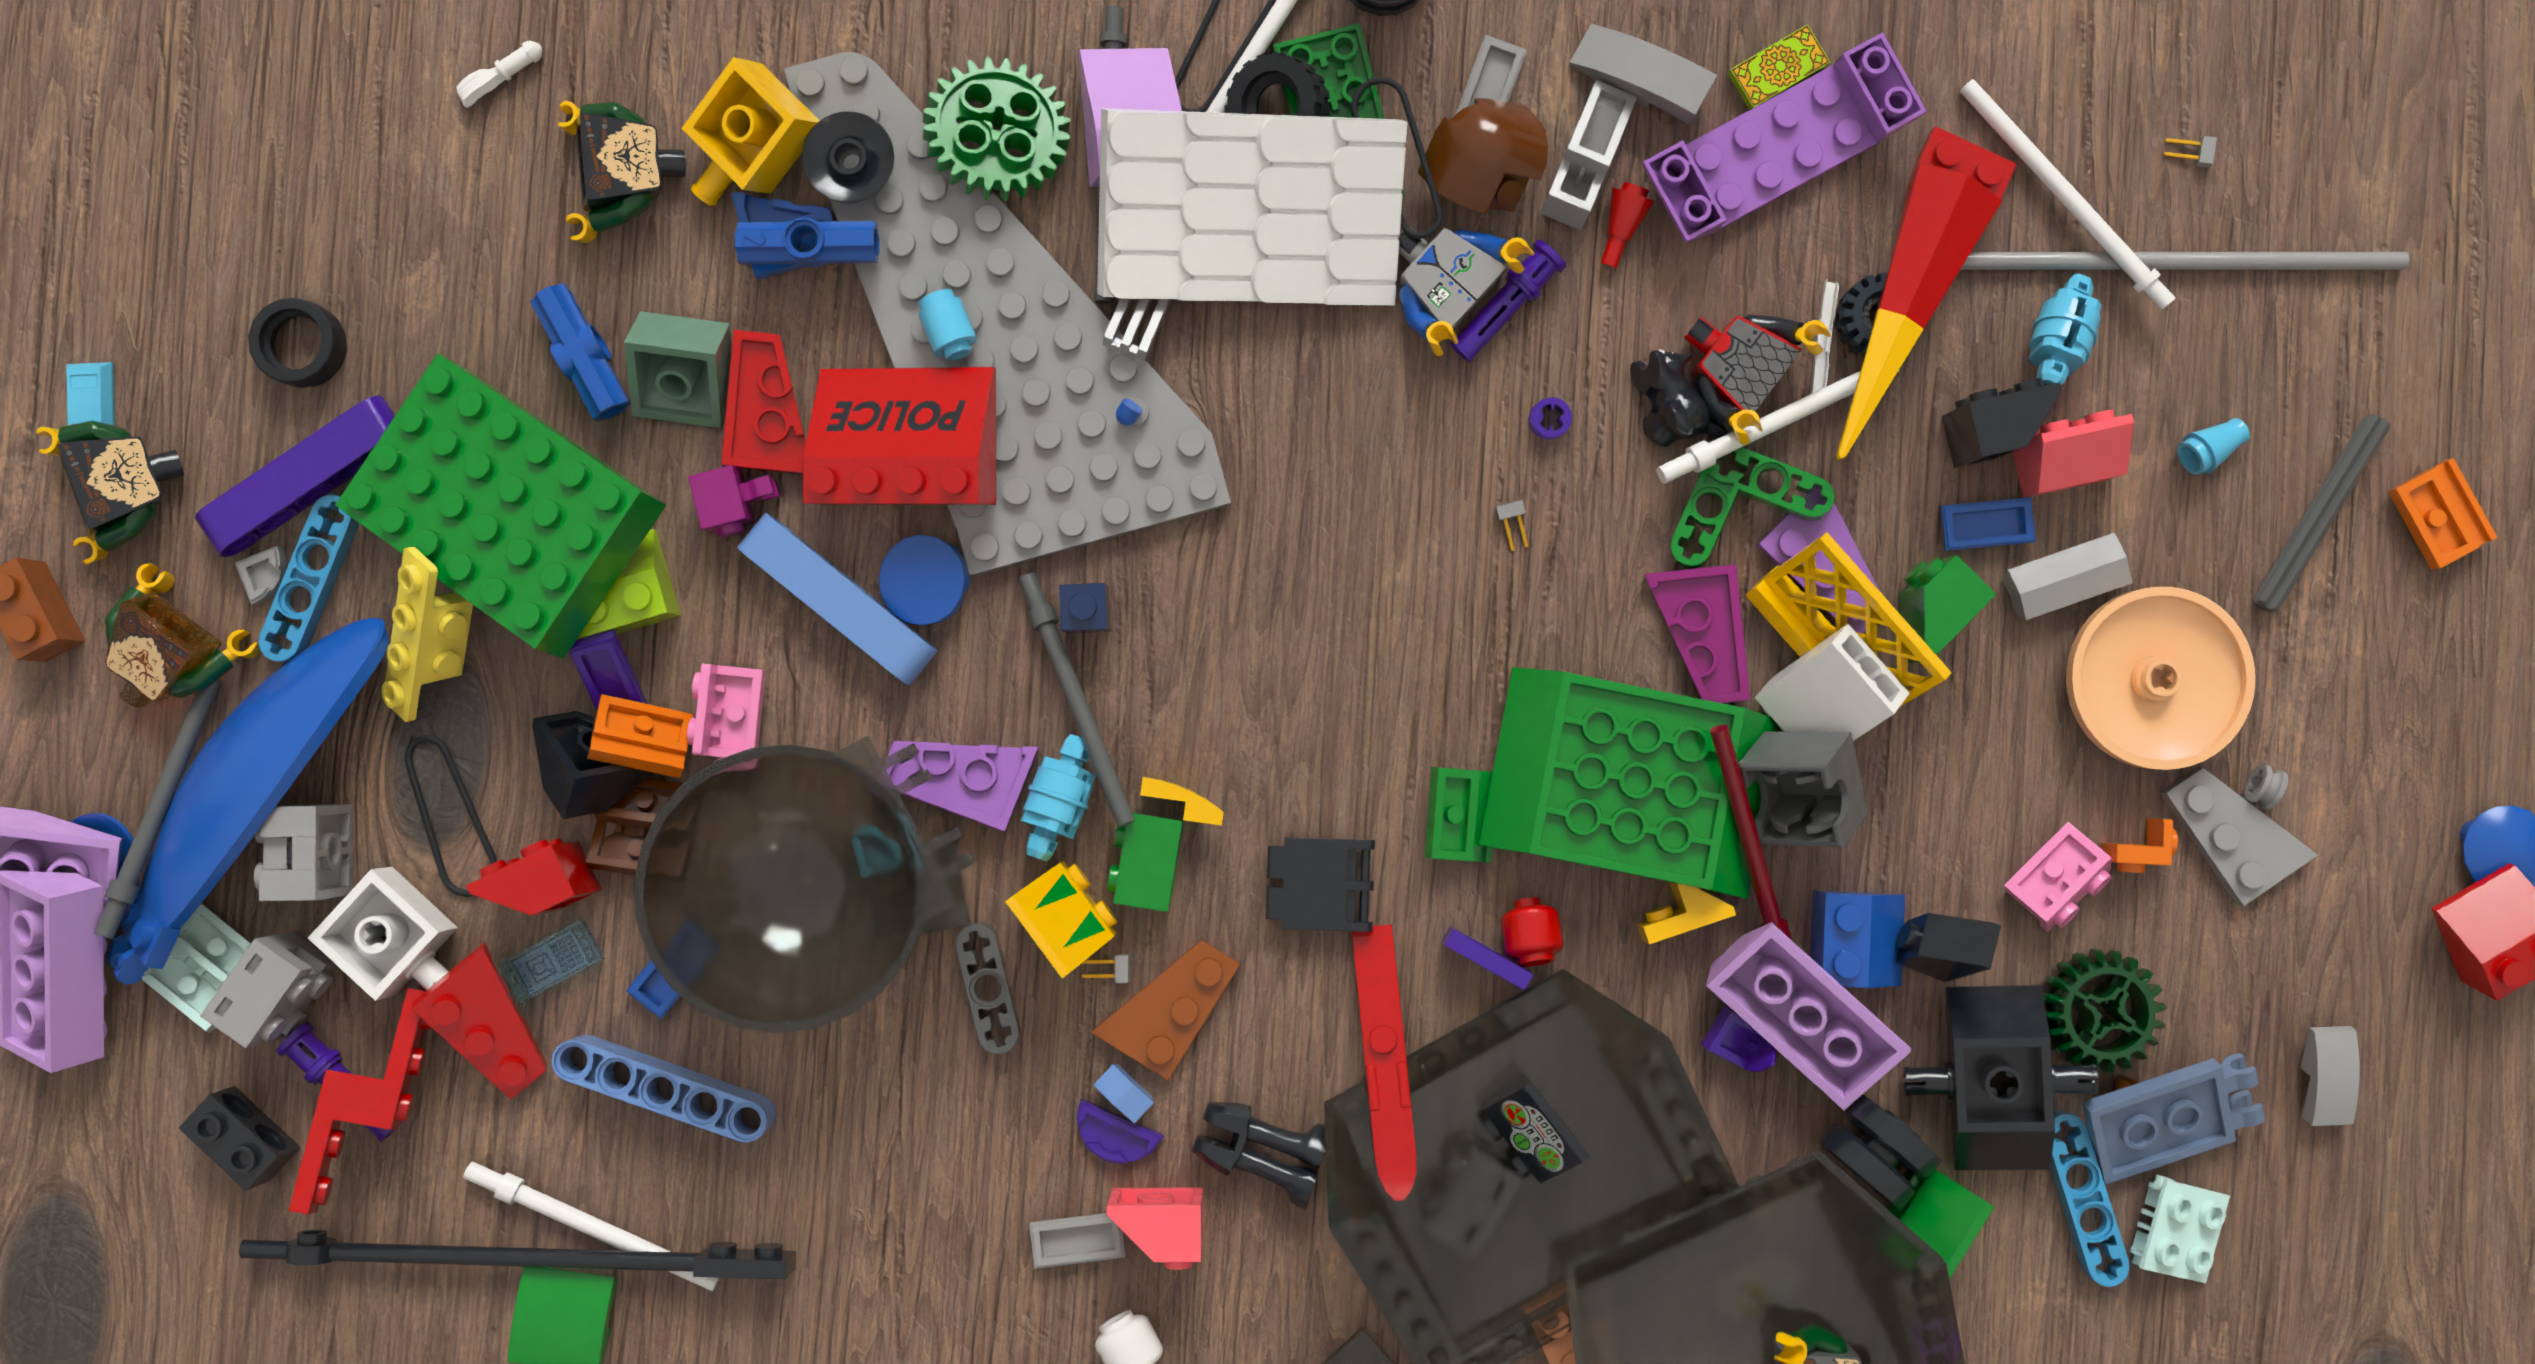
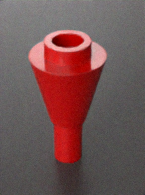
M1623 182L1621 189L1612 188L1608 235L1610 236L1600 261L1601 264L1617 269L1626 242L1631 239L1655 203L1647 198L1648 189L1628 182Z

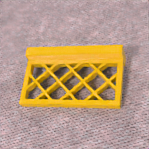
M1828 532L1780 566L1777 565L1767 572L1745 595L1799 657L1847 624V616L1865 620L1866 635L1856 633L1878 657L1877 651L1897 656V669L1887 668L1909 692L1901 706L1945 681L1952 673ZM1821 550L1834 564V573L1816 568L1815 553ZM1787 574L1805 578V592H1802ZM1816 581L1834 585L1835 600L1817 596ZM1846 589L1857 591L1865 599V607L1846 603ZM1818 609L1834 612L1836 627L1832 626ZM1877 624L1888 626L1896 634V642L1877 638ZM1908 659L1919 661L1931 675L1924 677L1909 673Z

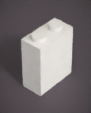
M1846 624L1773 676L1757 694L1755 699L1762 706L1765 714L1773 718L1784 732H1851L1854 741L1894 715L1909 695V692L1849 624Z

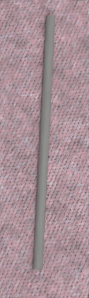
M1971 252L1960 270L2123 269L2107 252ZM2134 252L2150 270L2154 268L2156 270H2406L2410 262L2408 252Z

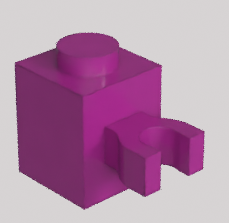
M733 465L688 476L701 530L711 534L716 533L717 538H727L744 533V525L756 523L751 503L781 497L775 478L771 479V476L767 475L745 482L743 471Z

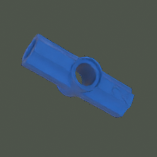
M801 217L791 222H737L735 249L737 261L741 265L801 264L804 267L816 268L823 264L878 263L880 238L878 225L875 221L815 222L811 218ZM806 234H817L818 240L814 249L809 252H799L798 244L800 239Z
M564 283L548 286L537 292L536 296L530 300V303L552 342L550 351L563 374L570 381L574 382L581 399L587 406L593 419L599 422L624 412L631 405V401L609 362L612 360L611 353L596 328L587 322L581 307H579L575 300L573 292Z

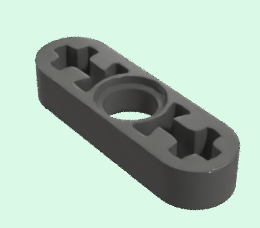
M973 923L962 929L958 934L956 951L978 1040L986 1051L993 1054H1003L1011 1050L1018 1042L1021 1035V1026L998 934L994 928L986 923ZM973 931H978L980 938L988 937L990 945L983 948L985 963L994 958L997 967L987 966L975 973L971 972L970 965H977L979 963L977 952L973 949L967 950L966 942L972 939ZM992 975L999 980L1001 993L997 999L987 1001L979 997L976 992V983L981 976ZM1002 1003L1006 1004L1007 1011H1000L998 1013L1002 1027L1010 1026L1011 1033L1005 1037V1044H999L998 1039L995 1037L989 1038L987 1031L994 1027L993 1016L990 1013L983 1017L981 1009L989 1010L998 1007Z

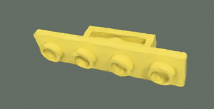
M415 547L404 548L402 564L398 570L399 586L396 606L392 611L393 628L391 643L387 648L388 664L386 678L382 685V697L385 704L405 722L416 720L422 684L462 675L473 604L456 592L434 596L438 569Z

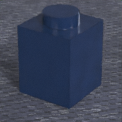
M1106 583L1059 585L1062 632L1066 634L1111 632L1109 586Z

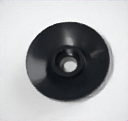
M854 111L837 112L820 120L809 132L802 152L804 171L813 187L823 196L841 203L861 202L876 195L888 182L893 171L895 159L893 144L881 124L868 115ZM857 155L859 156V163L856 167L852 169L844 167V160L847 156Z

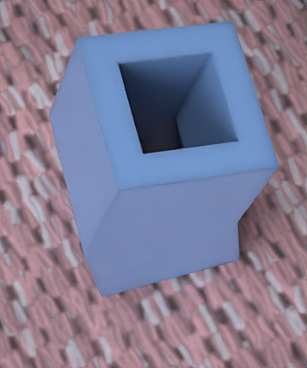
M1112 1064L1094 1084L1134 1124L1154 1103L1152 1095L1119 1064Z

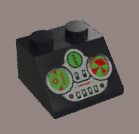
M1520 1071L1479 1104L1486 1114L1479 1121L1496 1142L1504 1137L1514 1152L1508 1158L1524 1179L1533 1174L1537 1181L1542 1184L1583 1163L1590 1157L1523 1071Z

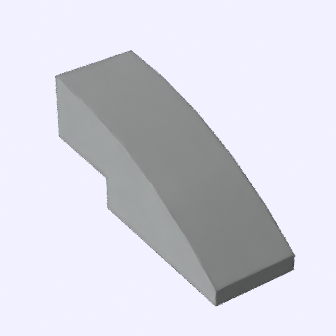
M1595 24L1590 25L1569 62L1570 66L1591 78L1637 96L1636 102L1647 108L1649 103L1688 125L1696 115L1717 77L1713 72L1666 49Z
M1599 80L1595 81L1540 214L1580 231L1582 230L1603 179L1610 167L1637 96Z

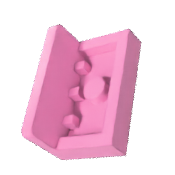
M702 663L701 673H695L692 683V697L694 700H698L696 718L690 719L687 729V742L689 745H693L692 755L757 760L767 670Z

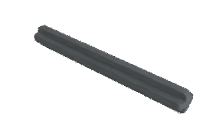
M2374 414L2365 416L2254 596L2253 603L2256 606L2270 613L2280 610L2389 431L2390 424L2388 421Z

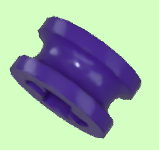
M1555 397L1539 401L1530 410L1528 417L1529 427L1532 432L1545 440L1555 439L1564 434L1569 429L1572 421L1569 406L1563 400ZM1543 407H1547L1548 412L1554 408L1559 411L1560 416L1556 421L1560 427L1557 430L1553 431L1552 425L1546 429L1541 426L1540 421L1544 418L1541 412Z

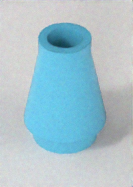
M2233 418L2226 423L2185 435L2183 442L2177 447L2179 461L2191 474L2212 473L2240 445L2250 439L2249 429L2242 420Z

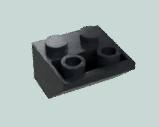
M2042 378L2015 384L2013 385L2014 388L1999 392V396L1997 388L1970 394L1969 398L1956 401V409L1942 416L1953 467L1958 468L1998 459L2027 447L2061 394L2060 382L2043 386Z

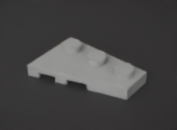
M2205 768L2193 769L2160 792L2164 801L2236 905L2245 906L2318 856V854Z

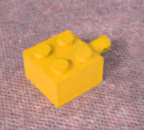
M733 57L681 128L712 159V162L698 181L692 185V192L701 201L710 206L717 205L719 198L732 181L742 190L771 194L803 152V146L809 132L820 120L762 63Z

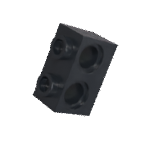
M236 1086L209 1094L178 1128L245 1191L270 1181L301 1148Z

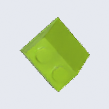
M656 529L648 532L579 635V639L610 630H615L616 635L681 616Z

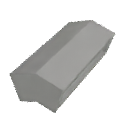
M2115 532L2008 569L2002 580L2010 595L2014 614L2024 620L2035 618L2133 583L2127 556Z

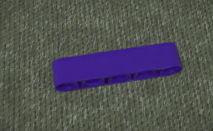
M377 395L359 402L197 512L195 520L220 557H230L244 551L310 507L318 499L326 496L353 478L395 417V414L383 396Z

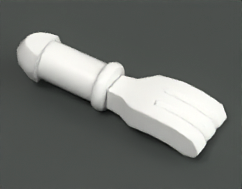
M526 41L522 43V47L501 61L496 60L494 62L496 67L479 69L465 77L456 86L457 94L464 107L472 106L480 97L495 89L504 80H511L512 75L532 62L536 63L542 57L541 45L534 41Z

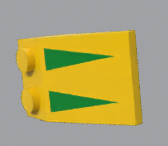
M1065 861L1058 863L1005 901L1061 978L1068 975L1115 937L1117 932L1113 925L1118 922L1113 912L1103 900L1096 904L1085 890L1091 884L1081 869L1075 863L1068 867Z

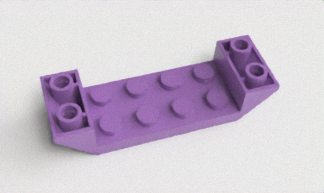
M1882 32L1843 53L1836 63L1686 145L1683 140L1643 161L1642 166L1684 242L1688 243L1720 231L1866 152L1924 115L1927 111Z

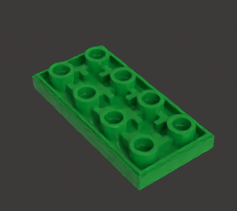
M1360 23L1273 44V52L1290 55L1310 64L1315 68V72L1323 77L1325 81L1324 86L1329 90L1330 95L1328 106L1331 109L1330 116L1328 117L1352 118L1351 103L1354 93L1361 84L1374 78ZM1282 84L1289 115L1295 116L1298 105L1297 97L1288 85ZM1376 85L1367 88L1359 98L1358 114L1360 118L1384 119ZM1402 189L1401 194H1403V195H1402V200H1403V198H1404V193H1403V189Z

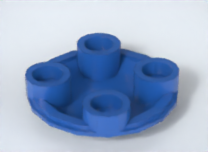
M2514 805L2495 806L2479 814L2475 820L2466 822L2461 827L2460 839L2463 842V860L2473 883L2511 863L2535 887V815L2531 811Z

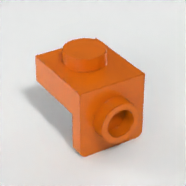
M2147 818L2146 845L2101 843L2100 848L2112 858L2111 862L2116 863V871L2145 873V864L2172 866V856L2175 855L2178 848V835L2176 830L2173 829L2172 819Z

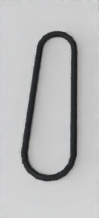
M1212 0L1175 78L1177 90L1220 0ZM1268 0L1262 13L1206 103L1198 109H1189L1181 104L1182 111L1206 112L1273 7L1275 0Z
M1381 76L1371 78L1361 84L1353 95L1351 103L1352 118H1360L1358 114L1359 98L1372 85L1380 83L1390 85L1400 95L1436 210L1435 223L1427 231L1417 232L1409 228L1402 212L1400 226L1404 233L1412 238L1422 239L1430 237L1441 226L1443 212L1407 94L1401 84L1392 78Z
M419 736L410 742L406 748L404 758L439 875L446 888L459 896L472 897L474 895L470 894L469 891L459 889L453 885L447 876L412 763V753L418 744L428 741L439 746L488 855L490 864L497 862V859L446 744L436 736Z

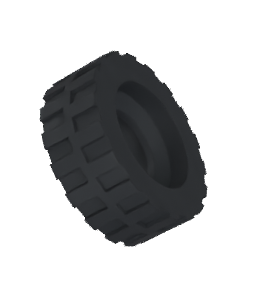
M1272 52V55L1261 54L1256 56L1257 58L1253 61L1248 60L1242 65L1241 71L1235 73L1232 78L1233 83L1228 88L1226 94L1228 100L1227 105H1225V113L1259 114L1258 103L1263 92L1274 84H1286L1294 91L1297 97L1298 105L1295 116H1330L1331 108L1328 106L1330 95L1329 90L1324 86L1325 81L1323 77L1317 74L1315 68L1310 64L1282 53Z

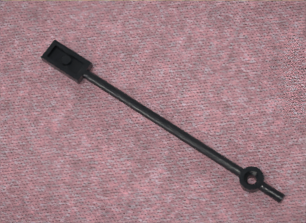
M305 1230L298 1232L297 1239L243 1240L239 1247L240 1258L286 1260L288 1264L318 1265L333 1261L686 1271L693 1272V1277L786 1280L796 1269V1251H783V1245L778 1243L757 1244L754 1250L737 1249V1244L734 1242L710 1243L709 1248H705L700 1253L345 1243L337 1242L336 1239L327 1237V1231Z

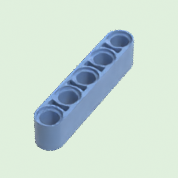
M764 513L737 546L745 556L906 685L910 686L938 652L925 638L769 513Z
M581 1035L567 1040L556 1047L552 1054L551 1063L554 1072L558 1077L567 1082L739 1142L748 1143L755 1141L770 1130L776 1121L775 1105L764 1095L592 1035ZM574 1047L582 1049L587 1056V1065L584 1069L578 1068L572 1062L571 1052ZM616 1062H622L629 1068L631 1076L628 1084L621 1083L616 1079L614 1075ZM659 1077H665L673 1084L674 1094L671 1099L664 1098L658 1093L656 1084ZM702 1092L710 1093L716 1099L717 1111L715 1114L707 1113L700 1107L699 1097ZM745 1107L753 1108L759 1113L761 1119L759 1128L753 1129L745 1125L742 1119V1111Z

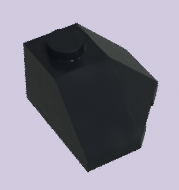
M578 711L536 717L532 722L542 786L563 820L608 810L653 773L587 759L594 728L592 724L594 717Z

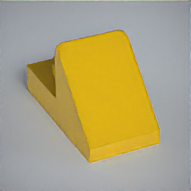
M1669 882L1678 910L1673 911L1671 905L1650 910L1645 913L1647 920L1636 923L1641 940L1647 944H1652L1735 916L1736 913L1732 905L1696 887Z

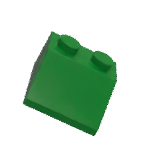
M1957 555L1943 559L1935 557L1928 563L1921 561L1905 576L1903 580L1908 585L1898 594V612L1930 649L1938 655L1996 593ZM1908 659V664L1919 662V661H1915V660Z
M1907 1170L1903 1176L1912 1183L1916 1194L1901 1211L1893 1205L1885 1206L1875 1220L1874 1228L1876 1231L1872 1237L1945 1287L1988 1219L1994 1206L1937 1170L1928 1179L1918 1178Z

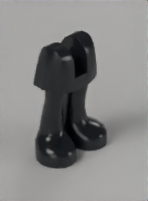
M1208 1102L1203 1120L1219 1128L1234 1132L1231 1142L1229 1144L1216 1138L1197 1135L1191 1151L1208 1165L1227 1176L1235 1168L1252 1173L1278 1185L1287 1191L1292 1204L1306 1210L1319 1170L1305 1166L1290 1165L1245 1148L1247 1140L1290 1155L1305 1164L1320 1169L1334 1127L1326 1124H1317L1307 1133L1293 1132L1251 1116V1106L1239 1103Z

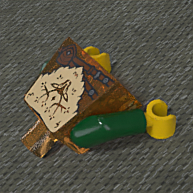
M152 563L143 564L138 568L136 579L139 585L136 588L130 587L105 618L108 644L105 664L109 670L126 682L120 693L121 699L130 706L140 708L147 706L150 700L159 702L171 696L184 698L206 689L234 667L232 662L238 657L254 658L261 651L259 642L253 643L245 651H240V640L250 633L246 630L232 632L227 639V649L223 652L218 650L222 644L220 640L157 594L169 591L173 587L175 579L173 574L164 571L159 574L156 581L152 582L153 576L159 571V567Z

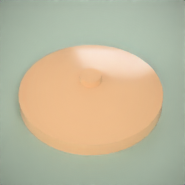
M2150 587L2130 591L2113 598L2098 608L2082 625L2074 639L2068 656L2066 668L2067 694L2071 709L2079 726L2087 737L2109 756L2139 768L2159 770L2180 769L2198 764L2214 756L2227 746L2240 731L2250 712L2254 698L2255 666L2252 652L2242 630L2234 619L2219 605L2196 592L2186 589Z

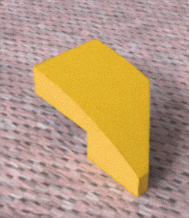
M1143 777L1141 796L1186 802L1183 820L1222 826L1224 812L1208 799L1180 785L1160 779Z

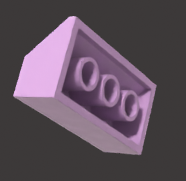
M4 870L0 871V1046L50 1073L103 1058L104 1039L107 1036V1025L104 1020V997L107 993V984L104 978V954L107 950V942L105 937L94 934L107 903L106 897H104L103 885L77 873Z
M1772 922L1742 935L1710 965L1706 986L1843 1110L1848 1108L1911 1052V1048Z

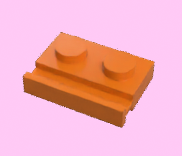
M2454 458L2444 460L2433 468L2425 470L2388 490L2391 499L2431 570L2441 569L2478 549L2482 544L2498 538Z
M601 694L587 759L680 778L684 769V760L688 747V724L690 719L693 718V714Z

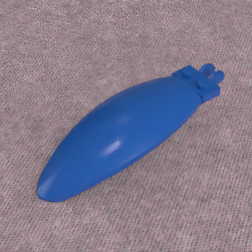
M368 618L350 623L296 655L257 686L227 716L207 740L186 771L172 798L151 848L142 881L136 884L137 887H140L134 904L127 905L119 924L124 934L111 940L108 947L109 951H106V961L109 966L115 968L114 973L118 981L125 985L137 983L145 976L144 972L148 971V968H164L183 924L191 917L238 858L379 665L388 647V633L382 619Z

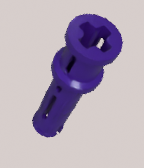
M1537 239L1532 245L1534 255H1529L1521 263L1525 268L1522 273H1515L1510 269L1505 277L1507 283L1457 336L1458 343L1454 344L1453 341L1449 343L1452 349L1468 363L1473 361L1478 352L1501 330L1504 324L1526 301L1532 302L1538 299L1541 295L1539 290L1556 271L1562 273L1567 267L1561 256L1542 240Z
M309 1022L295 1029L276 1049L278 1055H287L306 1073L304 1079L314 1085L318 1083L322 1085L326 1070L351 1073L341 1063L343 1060L341 1057L342 1053L337 1049L330 1050L312 1032L313 1026ZM302 1046H306L316 1058H310L301 1049ZM364 1125L380 1142L395 1131Z

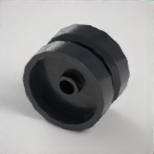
M1862 1094L1845 1112L1848 1120L1864 1134L1863 1137L1859 1139L1845 1127L1832 1125L1819 1143L1876 1193L1901 1211L1916 1193L1912 1183L1896 1168L1901 1165L1916 1177L1928 1179L1942 1163V1160L1920 1140L1921 1137L1891 1111L1882 1109Z

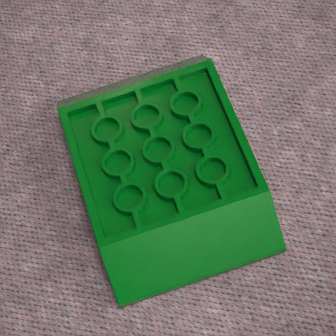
M1512 667L1478 845L1519 854H1532L1748 899L1751 877L1710 729L1721 724L1728 725L1739 763L1763 732H1778L1779 725L1773 718L1743 707L1563 671ZM1756 779L1750 787H1745L1754 819L1759 812L1761 803L1760 787Z

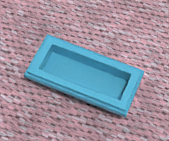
M114 363L66 364L68 425L94 420L115 426Z

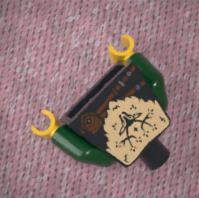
M564 101L560 104L559 109L565 114L573 115L568 122H558V126L567 133L577 136L583 211H590L588 217L578 213H571L567 216L566 223L568 224L583 223L582 232L579 235L571 236V240L589 243L595 239L598 232H604L627 223L650 208L653 200L657 199L661 191V177H685L686 158L684 150L658 149L656 127L646 124L641 116L617 102L585 104L581 108H578L570 101Z
M91 420L63 426L60 429L40 427L36 430V435L52 436L51 446L47 449H40L39 452L41 454L60 456L88 534L96 532V534L76 538L73 541L74 547L86 543L92 546V556L83 560V563L86 564L104 559L109 551L134 539L157 515V505L162 502V494L157 482L184 476L176 450L148 456L141 437H132L123 428Z

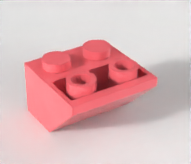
M2112 409L2084 416V419L2070 423L2066 419L2040 426L2027 447L2013 452L2023 498L2110 480L2127 474L2134 428L2132 414L2115 417Z

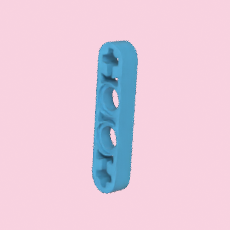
M326 495L315 502L307 518L259 635L260 650L270 660L288 662L307 649L359 525V522L335 506L340 496ZM329 509H338V512L344 515L342 523H333V520L327 517ZM318 532L328 533V535L336 536L337 539L334 543L331 540L317 537ZM322 545L328 551L329 560L324 568L315 571L308 564V554L315 546ZM305 587L311 594V605L304 612L298 613L291 606V595L296 589ZM284 615L291 619L302 620L301 626L291 625V622L282 621ZM278 634L286 635V638L292 641L290 649H281V645L275 642Z
M2062 1110L2054 1111L2055 1133L2060 1131L2059 1123L2061 1122L2073 1127V1131L2067 1134L2069 1147L2077 1152L2081 1150V1154H2069L2064 1141L2054 1138L2050 1166L2081 1268L2085 1275L2099 1285L2106 1287L2116 1286L2127 1277L2129 1260L2087 1127L2076 1115ZM2075 1164H2083L2088 1170L2087 1182L2080 1188H2071L2066 1180L2067 1171ZM2089 1208L2099 1209L2102 1215L2101 1225L2093 1232H2085L2080 1225L2082 1213ZM2099 1242L2102 1252L2114 1259V1262L2108 1264V1273L2105 1274L2096 1268V1265L2102 1263L2100 1251L2092 1244L2087 1245V1243Z

